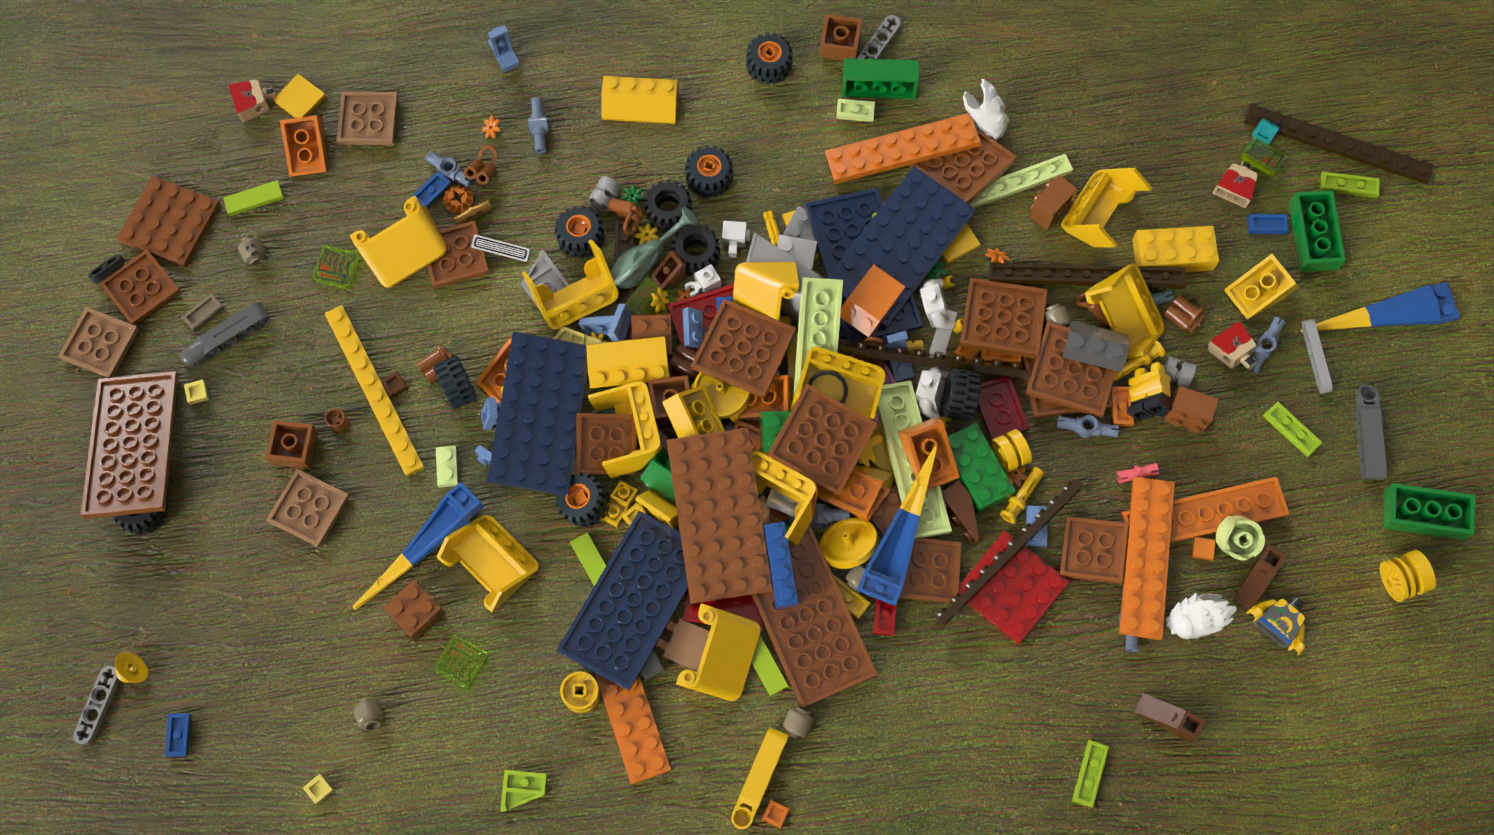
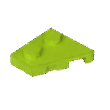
M505 770L500 811L504 812L546 795L548 773Z

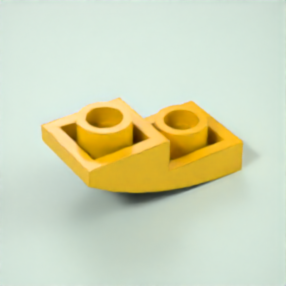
M620 481L610 496V503L607 504L609 510L604 512L606 516L604 518L600 517V519L617 528L622 521V515L628 511L638 490Z

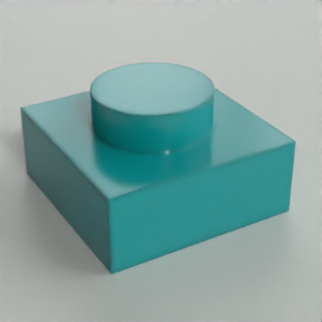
M1262 118L1253 131L1252 136L1269 145L1279 130V126Z

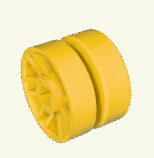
M1014 429L1006 433L1005 436L1001 435L992 440L995 455L1006 472H1011L1017 469L1019 465L1023 466L1032 461L1029 446L1019 430Z
M582 671L571 673L561 684V698L571 711L580 714L588 713L598 705L601 691L595 678L589 673ZM579 690L583 691L584 694L582 696L578 694Z

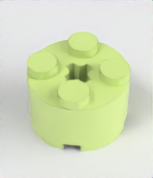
M1240 515L1227 516L1221 522L1216 532L1215 540L1220 549L1238 560L1244 561L1257 556L1265 544V537L1261 527L1256 522Z

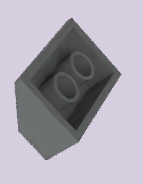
M1071 321L1062 358L1121 372L1128 354L1129 335Z

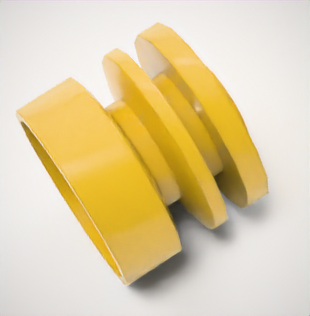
M1418 550L1410 551L1401 555L1400 558L1395 557L1380 564L1382 582L1389 595L1397 602L1415 597V594L1420 595L1435 589L1436 578L1432 566L1425 555Z

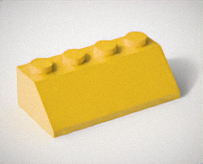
M603 76L602 120L676 124L679 93L678 80Z
M665 336L586 344L590 388L626 385L638 381L647 383L650 380L669 378Z
M704 385L677 393L662 402L678 438L725 431Z

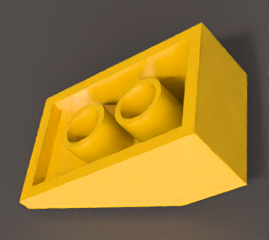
M1271 254L1225 288L1224 291L1246 319L1249 320L1286 298L1298 289L1299 286L1275 256Z
M654 488L636 497V502L645 512L660 522L676 530L679 529L676 502L664 498Z

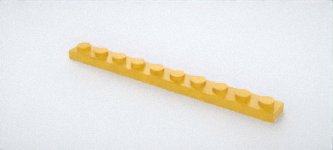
M340 305L324 313L406 477L424 469L344 307Z

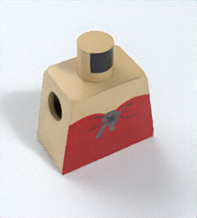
M256 79L228 85L236 112L242 123L268 111L269 106L266 99L276 96L273 86L262 88L260 82Z
M1243 160L1240 165L1233 163L1220 179L1212 194L1246 208L1252 198L1257 179V173L1251 171L1252 162Z
M1240 321L1210 340L1208 351L1228 367L1235 368L1242 363L1250 370L1257 364V361L1252 357L1256 344Z

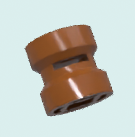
M333 408L326 413L325 422L332 431L341 433L348 428L349 420L342 410Z

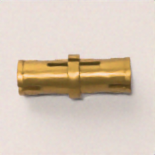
M486 199L473 207L469 206L467 210L453 217L457 225L473 219L477 220L479 216L493 209Z

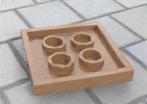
M342 92L336 140L338 145H394L398 105L397 92Z
M86 307L58 358L103 377L112 378L136 337L139 328Z
M296 469L266 521L320 548L350 495Z

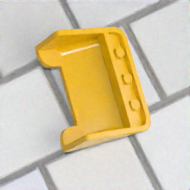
M415 195L405 202L404 211L407 216L372 238L362 230L350 235L354 245L370 269L386 288H391L445 255L447 251V245L427 207Z
M747 262L739 264L735 269L733 303L791 326L789 316H780L781 297L790 299L798 292L799 281L796 263Z
M1136 264L1124 267L1085 292L1086 300L1089 304H1100L1112 331L1129 335V349L1126 359L1143 356L1164 332L1163 319Z
M820 347L811 348L808 351L790 410H792L805 384H808L809 380L816 373L834 371L845 379L848 386V396L844 405L874 420L885 379L884 370L877 365ZM822 375L812 383V387L839 402L842 400L844 387L837 377Z
M483 515L448 535L437 554V558L448 567H452L460 562L490 592L484 598V605L491 613L507 601L539 568L537 560L489 515Z
M701 604L698 612L699 619L703 623L711 625L698 671H682L678 676L676 685L725 700L735 701L742 695L761 628L753 620Z

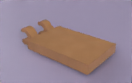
M679 619L677 624L670 621L665 629L673 633L669 643L659 639L655 648L665 652L663 658L697 672L710 631Z

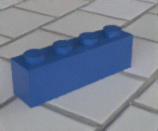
M785 522L766 524L763 527L775 608L778 610L796 607L798 600L788 540L785 537Z

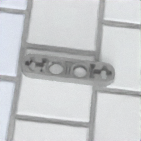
M895 15L887 16L857 59L875 58L878 60L898 33L900 19ZM895 23V25L891 26L890 31H888L889 24ZM879 35H885L888 39L886 41H880L877 37ZM874 48L878 53L871 55L868 53V50Z
M1313 319L1302 321V332L1318 390L1321 394L1332 392V381L1315 321Z
M106 666L101 669L75 728L74 740L81 745H89L95 740L120 682V679L116 676V669L113 666ZM107 673H112L114 675L113 679L107 678ZM102 683H104L106 685H110V688L101 685ZM105 690L107 693L106 698L103 701H98V692ZM92 710H97V719L90 721L88 719L89 713ZM85 723L93 725V728L85 726ZM81 733L89 734L88 738L81 737Z

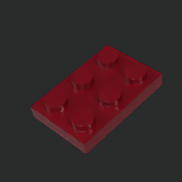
M1010 376L981 383L978 408L991 442L1001 435L1005 436L1006 433L1014 429L1019 430L1021 433L1029 431L1030 427Z

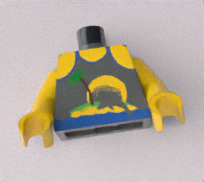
M1294 596L1289 603L1284 599L1264 601L1246 612L1247 614H1253L1255 617L1253 624L1285 649L1289 646L1288 650L1295 649L1298 656L1305 649V624L1303 623L1305 616L1299 612L1304 603L1298 597Z

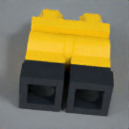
M1159 362L1151 364V372H1148L1145 368L1136 369L1134 378L1129 379V385H1131L1129 389L1131 406L1127 407V414L1137 421L1171 411L1169 383L1171 380L1170 376L1165 373L1164 365Z

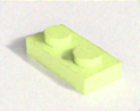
M838 99L836 119L873 122L875 102Z
M436 447L437 486L440 488L458 485L457 447Z

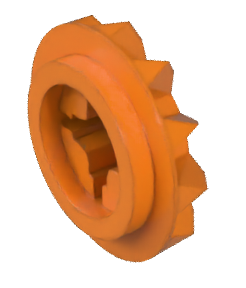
M459 184L455 187L451 186L448 191H445L443 197L446 209L452 213H462L469 206H472L474 200L472 192L466 186L463 187ZM455 194L461 197V204L455 200Z

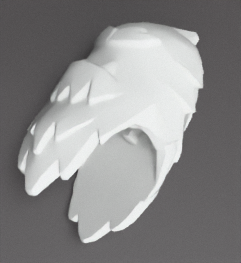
M981 79V87L984 92L983 104L980 106L974 96L965 91L963 95L964 106L975 122L976 128L994 141H997L999 138H1003L1009 118L1004 111L1005 104L999 97L997 89L985 79Z
M1195 593L1189 599L1185 598L1181 603L1178 602L1169 617L1165 619L1168 623L1166 626L1171 629V634H1177L1180 638L1198 639L1201 636H1210V634L1222 630L1224 626L1233 620L1232 615L1237 609L1236 606L1229 605L1228 600L1220 599L1222 598L1220 594L1198 595Z

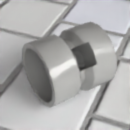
M602 176L596 185L597 189L592 191L588 201L595 208L609 212L610 200L618 198L622 187L612 178Z
M1169 356L1164 366L1165 373L1170 376L1171 382L1169 383L1175 381L1178 386L1189 388L1196 365L1189 362L1181 363L1180 359Z

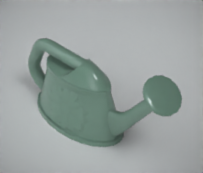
M683 207L680 221L660 239L648 241L625 251L617 259L612 269V278L615 285L626 289L642 283L654 269L662 254L663 244L683 226L697 224L696 215L690 209Z

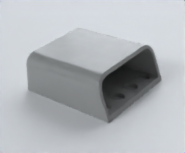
M754 232L746 263H796L799 289L794 297L790 299L781 297L780 313L789 316L791 320L799 324L802 277H822Z

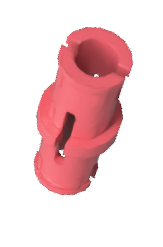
M1157 463L1140 467L1135 465L1131 469L1116 471V475H1118L1117 480L1121 484L1132 481L1134 476L1146 478L1159 475V471H1157L1159 468Z

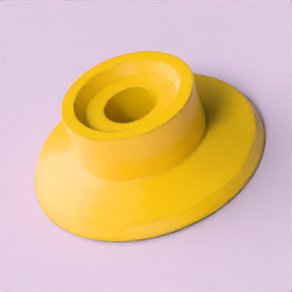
M122 652L116 656L114 663L115 672L118 679L122 682L141 683L147 679L148 668L140 657L129 652Z

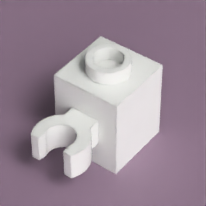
M723 221L722 246H728L729 257L736 258L737 247L745 248L746 241L750 239V229H747L746 222Z
M710 264L694 273L695 282L685 284L686 290L689 288L695 289L690 293V297L698 295L699 291L705 293L721 288V279Z

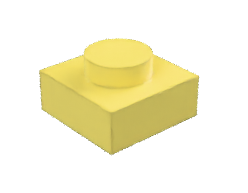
M204 380L184 385L189 405L209 400Z
M321 774L317 775L303 787L316 805L334 791Z

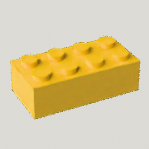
M1214 226L1137 230L1132 239L1135 263L1140 267H1182L1186 269V272L1212 271L1219 262Z

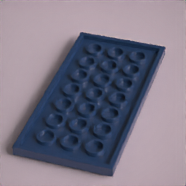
M913 166L826 279L843 280L842 297L846 300L873 264L905 285V289L881 323L883 327L887 328L974 215L976 209Z
M878 188L805 203V211L814 239L817 241V249L826 277L873 219V213H877L883 206ZM913 294L888 327L885 328L880 325L871 337L882 338L884 335L895 334L899 331L907 332L922 328L923 324ZM843 297L841 301V308L846 301V299H844ZM840 318L846 340H849V343H857V341H864L867 338L865 334Z
M513 331L487 482L568 496L576 448V413H581L588 371L586 345Z
M639 511L556 650L557 653L630 692L688 590L680 532Z

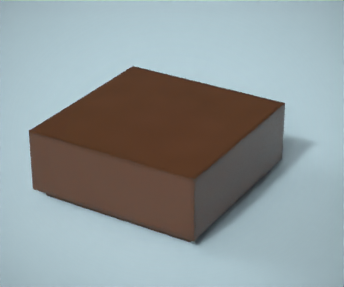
M398 371L381 380L390 398L408 389Z

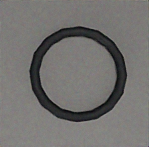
M821 371L809 380L808 384L812 386V383L822 375L837 377L844 387V395L840 402L845 403L848 396V386L845 379L839 373Z

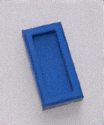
M1248 214L1247 216L1249 234H1288L1289 232L1287 214Z

